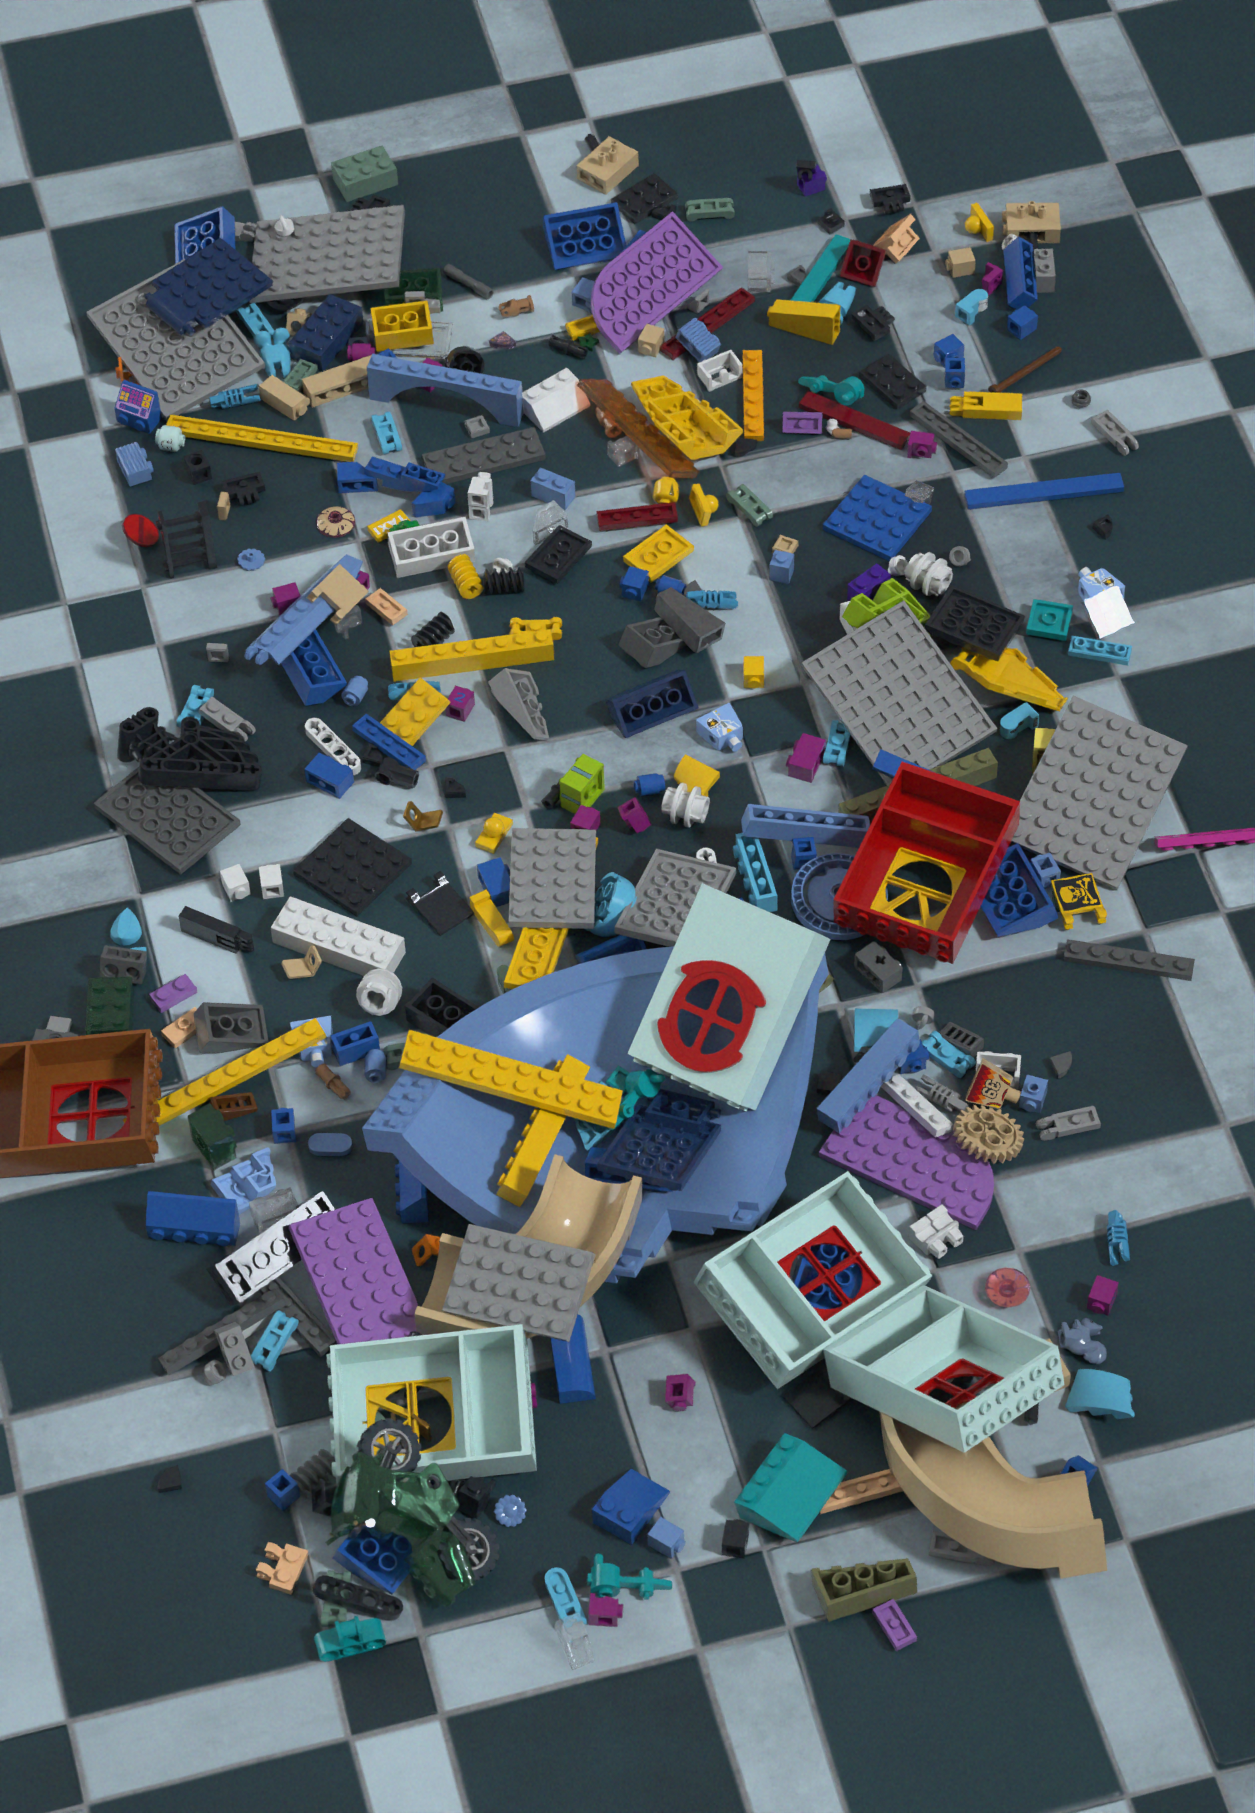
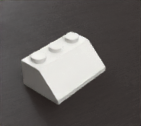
M568 368L522 392L524 414L543 433L590 407V402L578 378Z

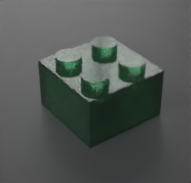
M208 1104L187 1116L192 1141L213 1170L237 1158L235 1152L237 1145L233 1139L235 1133L229 1124L226 1126L223 1122V1115L218 1109L215 1110L211 1104Z

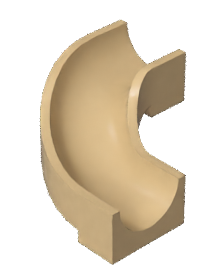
M968 1402L962 1403V1404L959 1405L956 1409L958 1410L959 1408H961L962 1406H964V1405L967 1404ZM880 1412L884 1451L891 1476L894 1475L899 1485L914 1505L949 1537L984 1557L1004 1564L1038 1569L1057 1567L1060 1579L1107 1571L1103 1523L1101 1518H1093L1084 1471L1043 1478H1029L1017 1472L1004 1459L989 1436L964 1453Z

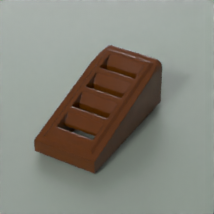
M252 1092L210 1097L208 1105L213 1123L227 1121L257 1112L258 1110ZM243 1101H246L248 1106H244Z

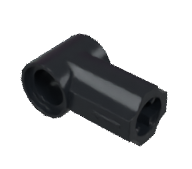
M389 757L382 760L375 773V779L381 784L390 785L393 782L412 789L416 787L419 778V771L400 766L396 760Z

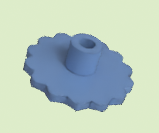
M249 548L243 550L237 560L242 569L254 571L264 565L265 558L260 550Z
M505 1495L504 1498H499V1502L495 1504L496 1509L494 1510L496 1519L499 1520L501 1525L505 1524L506 1527H515L517 1524H521L522 1519L526 1516L525 1503L521 1501L520 1497H515V1495Z

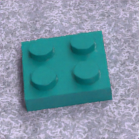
M1033 599L1026 634L1066 641L1073 613V605Z

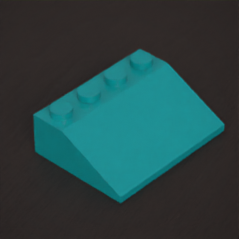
M784 1433L734 1501L739 1517L798 1543L844 1479L847 1470L805 1441Z

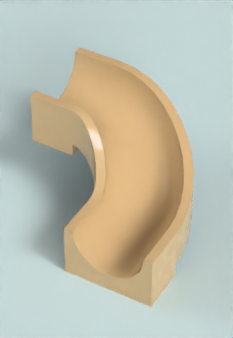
M554 1154L540 1199L525 1225L515 1234L590 1251L595 1254L580 1307L592 1297L616 1265L627 1240L630 1239L642 1202V1178L633 1175L631 1181L621 1184L600 1182L576 1172L566 1164L563 1156ZM444 1233L441 1235L437 1265L429 1292L421 1307L417 1306L415 1311L416 1330L422 1335L502 1327L442 1311L464 1241L462 1238ZM525 1332L527 1339L537 1335Z

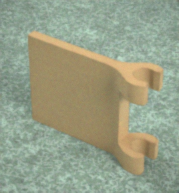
M339 564L306 598L312 603L319 596L327 601L337 611L330 619L337 625L369 591Z

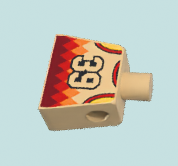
M982 1058L967 1091L966 1101L999 1109L1004 1099L1016 1104L1021 1091L1010 1087L1012 1083V1076Z

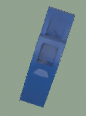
M373 456L364 468V474L382 480V486L409 492L437 490L445 478L444 473L410 462L404 467Z

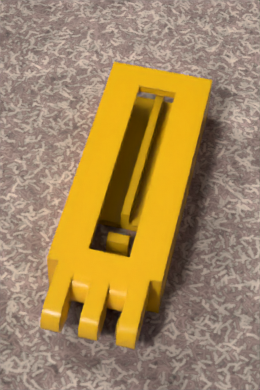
M964 391V396L950 397L949 414L952 416H963V418L1021 420L1022 394Z

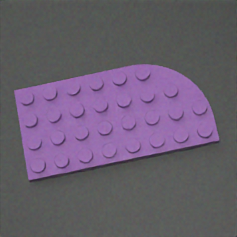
M671 212L607 264L594 282L591 293V309L595 323L604 338L621 354L638 340L646 324L655 326L724 267L674 212Z
M877 1095L871 1097L866 1102L865 1108L853 1117L851 1124L847 1128L844 1127L840 1133L833 1130L819 1151L820 1158L931 1210L943 1204L948 1210V1215L953 1220L974 1230H977L985 1217L993 1198L994 1177L988 1160L984 1162L981 1156L979 1159H976V1154L974 1153L968 1155V1149H961L963 1143H956L958 1137L953 1136V1130L952 1132L934 1137L903 1107Z
M373 1198L289 1225L290 1233L338 1345L408 1337L411 1331L417 1332L415 1311L418 1304Z

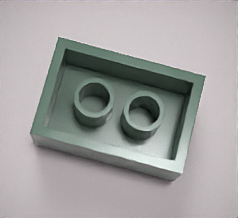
M383 145L331 162L333 180L346 202L398 185L397 168Z

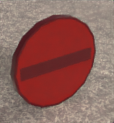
M131 514L123 520V532L132 543L141 547H151L157 543L159 538L158 529L149 518L139 514Z

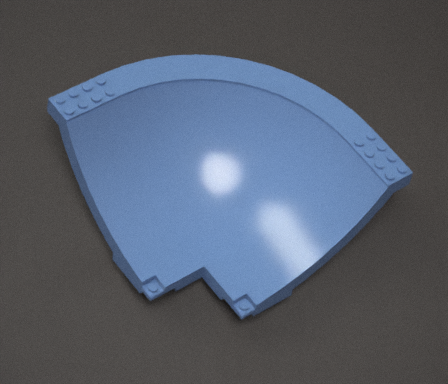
M674 946L608 956L545 975L487 1002L457 1021L437 1038L549 1070H553L558 1060L563 1061L566 1055L569 1054L590 1066L584 1080L598 1084L601 1081L606 1083L618 1065L629 1073L637 1070L652 1069L634 1062V1057L629 1055L628 1051ZM825 953L756 1110L748 1108L746 1112L735 1108L722 1100L715 1099L707 1093L693 1089L689 1085L680 1083L664 1074L665 1081L661 1083L660 1089L715 1102V1108L721 1110V1115L719 1118L711 1117L710 1122L721 1124V1132L682 1191L668 1192L642 1188V1202L630 1239L627 1240L616 1265L604 1282L617 1283L621 1276L636 1278L647 1258L656 1257L672 1230L713 1235L717 1228L753 1231L756 1225L763 1226L787 1186L784 1173L798 1131L808 1087L815 1042L819 989L829 975ZM717 979L703 981L691 989L685 999L688 1003L707 1010L713 1001L720 983ZM729 986L717 1010V1015L735 1024H739L742 1021L743 1015L742 1001L737 990L733 986ZM682 1009L678 1014L679 1034L683 1043L687 1047H692L702 1026L703 1018ZM716 1023L712 1024L701 1047V1053L707 1055L722 1050L734 1039L735 1033ZM405 1070L362 1128L367 1150L393 1153L412 1175L467 1220L480 1227L516 1234L533 1213L540 1199L554 1154L563 1156L564 1161L569 1167L585 1176V1161L589 1153L584 1147L573 1117L566 1116L527 1198L518 1207L496 1195L500 1188L497 1182L502 1173H507L508 1170L505 1166L511 1156L515 1157L516 1153L513 1150L519 1140L523 1141L524 1137L521 1134L527 1124L531 1125L532 1120L529 1118L535 1107ZM648 1097L638 1098L633 1108L635 1109L637 1105L649 1107L651 1102L648 1101ZM626 1121L596 1148L608 1149Z

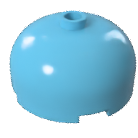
M611 872L600 880L602 886L595 893L594 929H585L600 937L618 935L615 934V925L624 908L633 901L632 908L637 900L633 884L626 878Z

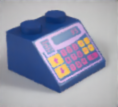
M127 380L122 381L114 408L117 422L150 434L162 419L158 392Z

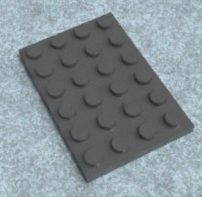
M139 767L94 802L96 810L180 875L241 825L240 819L199 788L153 786L140 783L138 780Z

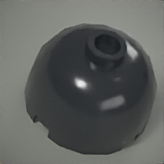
M459 346L451 350L447 355L445 367L483 374L484 360L481 354L474 348Z

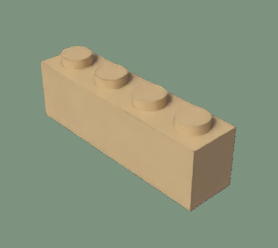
M372 355L303 378V392L311 400L310 405L312 408L368 389L367 365Z

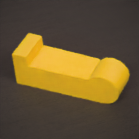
M487 889L470 896V908L494 943L501 947L514 941L510 927L492 902Z

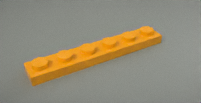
M743 350L744 438L764 441L762 350Z

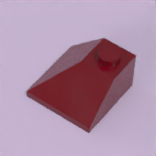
M851 239L840 276L876 287L887 250Z

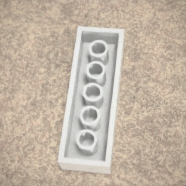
M291 896L271 926L273 943L305 955L309 948L315 945L322 961L362 976L374 969H386L394 973L406 953L404 937Z

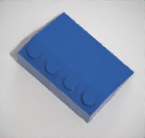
M617 202L543 216L542 224L555 270L613 260L627 246Z
M222 206L176 223L175 264L188 259L219 238H222L235 249V217Z
M1016 843L1008 847L981 904L982 910L998 937L1040 928L1059 918L1054 904L1020 845Z
M820 1244L810 1247L811 1252L825 1269H831L849 1257L845 1249L835 1245ZM799 1255L791 1279L798 1289L818 1277L816 1270L803 1255ZM852 1264L834 1276L835 1282L850 1299L856 1297L862 1283L861 1269L857 1264ZM826 1284L820 1285L804 1296L811 1306L815 1308L835 1309L842 1306V1303Z
M392 1482L386 1490L394 1491L402 1487L396 1482ZM413 1512L402 1517L387 1519L379 1518L372 1513L371 1518L375 1521L374 1526L361 1530L355 1539H351L348 1536L337 1549L333 1559L348 1571H352V1574L392 1595L438 1538L432 1527L424 1521H417L416 1515Z

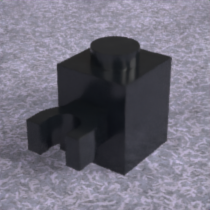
M470 1476L459 1490L457 1509L477 1519L489 1504L490 1492L495 1488L496 1480L492 1479L489 1483H484L485 1477H478L476 1479Z

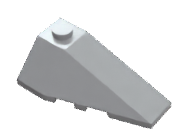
M504 668L488 681L494 697L533 739L546 741L549 739L545 719L540 714L542 704L537 701L539 691L530 672Z

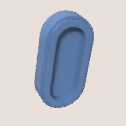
M317 1133L309 1138L308 1146L309 1151L317 1156H345L352 1150V1140L348 1135L342 1133Z

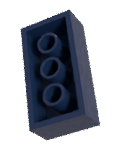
M329 294L288 342L290 358L298 362L302 359L317 365L319 371L323 372L348 343L349 338H352L364 324L362 307Z

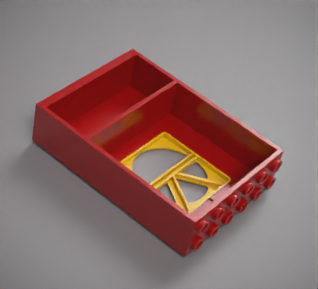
M901 762L833 899L834 923L843 928L848 927L856 930L863 935H871L880 941L891 942L900 948L914 950L920 955L934 957L940 962L953 964L1019 826L1020 801ZM925 861L936 864L950 877L952 895L950 896L892 876V874L903 865L911 862ZM887 884L908 890L891 902H888L886 899ZM916 894L918 895L921 920L906 919L893 911ZM927 897L945 903L947 906L937 915L930 917Z

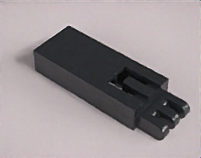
M187 906L179 914L181 932L237 954L239 949L249 953L254 951L252 934L241 930L239 927Z

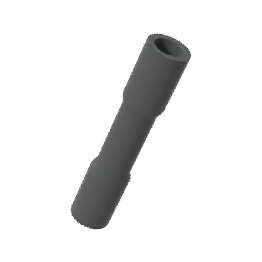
M451 264L445 266L443 270L445 275L463 283L486 299L492 297L494 293L492 288L464 274L463 271Z

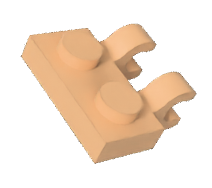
M268 1542L265 1548V1552H267L265 1557L277 1560L278 1564L273 1569L268 1564L259 1562L256 1569L258 1572L257 1577L270 1581L269 1588L291 1595L308 1557V1550L286 1544L285 1548L282 1549L278 1545Z

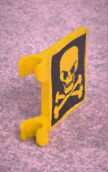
M1092 873L1051 880L1065 930L1073 929V914L1095 911L1098 924L1106 923L1107 912L1103 907Z

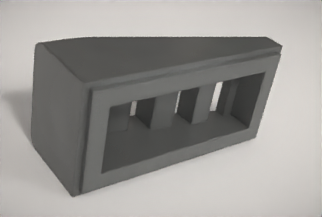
M949 1022L939 1032L942 1038L964 1054L971 1055L973 1058L977 1055V1052L984 1048V1039L952 1022ZM950 1030L953 1031V1033H952L951 1035L946 1036V1034H947Z

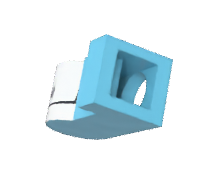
M983 289L972 291L956 304L955 317L970 326L975 322V315L986 310L988 293Z

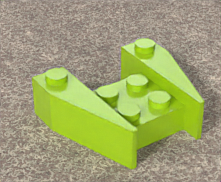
M891 578L881 584L873 601L863 593L853 597L842 617L850 626L858 629L902 601L906 602L923 627L930 618V615L905 587Z

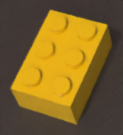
M428 300L371 308L377 352L386 349L393 350L434 344Z

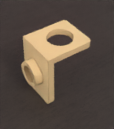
M295 308V311L288 313L286 329L289 331L290 336H294L297 333L291 329L292 322L298 321L302 327L306 319L311 317L312 313L299 308Z
M315 945L309 948L305 958L283 960L281 964L287 977L293 979L313 977L322 960ZM312 954H313L314 957H315V964H314V965L312 964V960H311Z

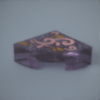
M502 331L489 340V345L497 349L498 347L510 349L516 346V341Z

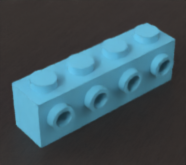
M743 833L736 834V845L733 846L734 857L739 858L740 861L738 862V869L740 874H744L745 877L743 878L745 891L749 890L750 895H748L749 903L768 912L777 911V893L759 838L743 836Z

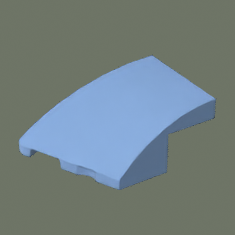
M269 1147L252 1153L249 1160L232 1166L229 1173L214 1178L211 1181L210 1185L220 1198L236 1199L239 1214L259 1203L276 1187Z

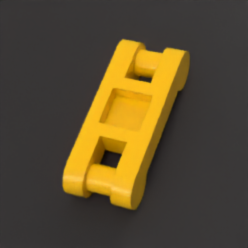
M515 617L510 620L511 630L509 635L551 629L552 640H559L562 638V630L560 629L562 627V619L553 617L550 620H521Z

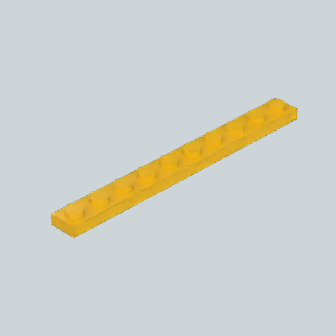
M170 415L166 424L181 428L182 435L189 438L346 462H354L358 451V443L177 415Z
M314 1018L158 1100L160 1117H157V1122L159 1126L210 1100V1097H215L327 1038L319 1022ZM127 1117L122 1119L124 1124L127 1120Z

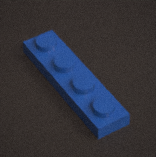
M365 714L352 725V729L356 734L377 746L380 751L396 760L401 766L416 770L426 762L424 754L368 714Z

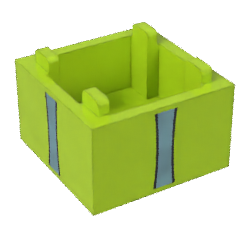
M582 754L579 758L577 757L574 765L563 778L559 779L561 807L576 814L580 805L592 806L605 790L603 763L585 754Z

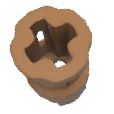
M528 295L527 298L511 299L501 303L498 309L503 317L518 316L519 313L527 311L534 312V305L531 295Z
M596 407L595 415L600 425L605 428L606 435L609 438L619 435L622 432V427L616 422V416L611 407H608L605 412Z

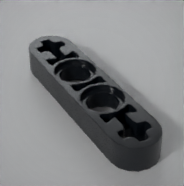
M327 1575L319 1576L313 1585L314 1595L321 1600L393 1621L398 1619L403 1610L402 1601L395 1596ZM322 1584H326V1585H327V1586H326V1588H327L326 1591H322V1590H321V1589H322V1587H321ZM338 1587L336 1594L333 1595L334 1588ZM342 1590H349L353 1594V1598L344 1599L340 1592ZM367 1596L372 1597L375 1600V1605H365L363 1598ZM383 1601L382 1608L379 1609V1604ZM390 1605H394V1612L389 1611Z

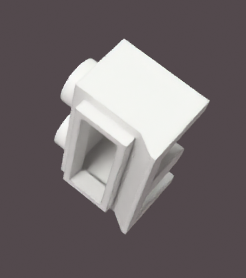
M729 350L697 363V375L706 385L707 390L712 391L742 378V363L733 351ZM730 368L732 372L728 373L726 369ZM719 372V377L712 379L711 375Z
M989 1051L977 1052L976 1071L981 1059L984 1058L1003 1071H1014L1010 1087L1014 1089L1019 1088L1021 1055L1012 1053L1000 1054Z

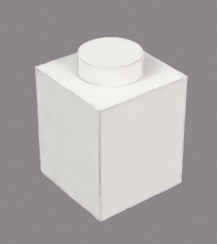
M240 864L220 871L222 885L231 902L251 895L249 882Z
M280 864L259 867L263 899L284 897Z

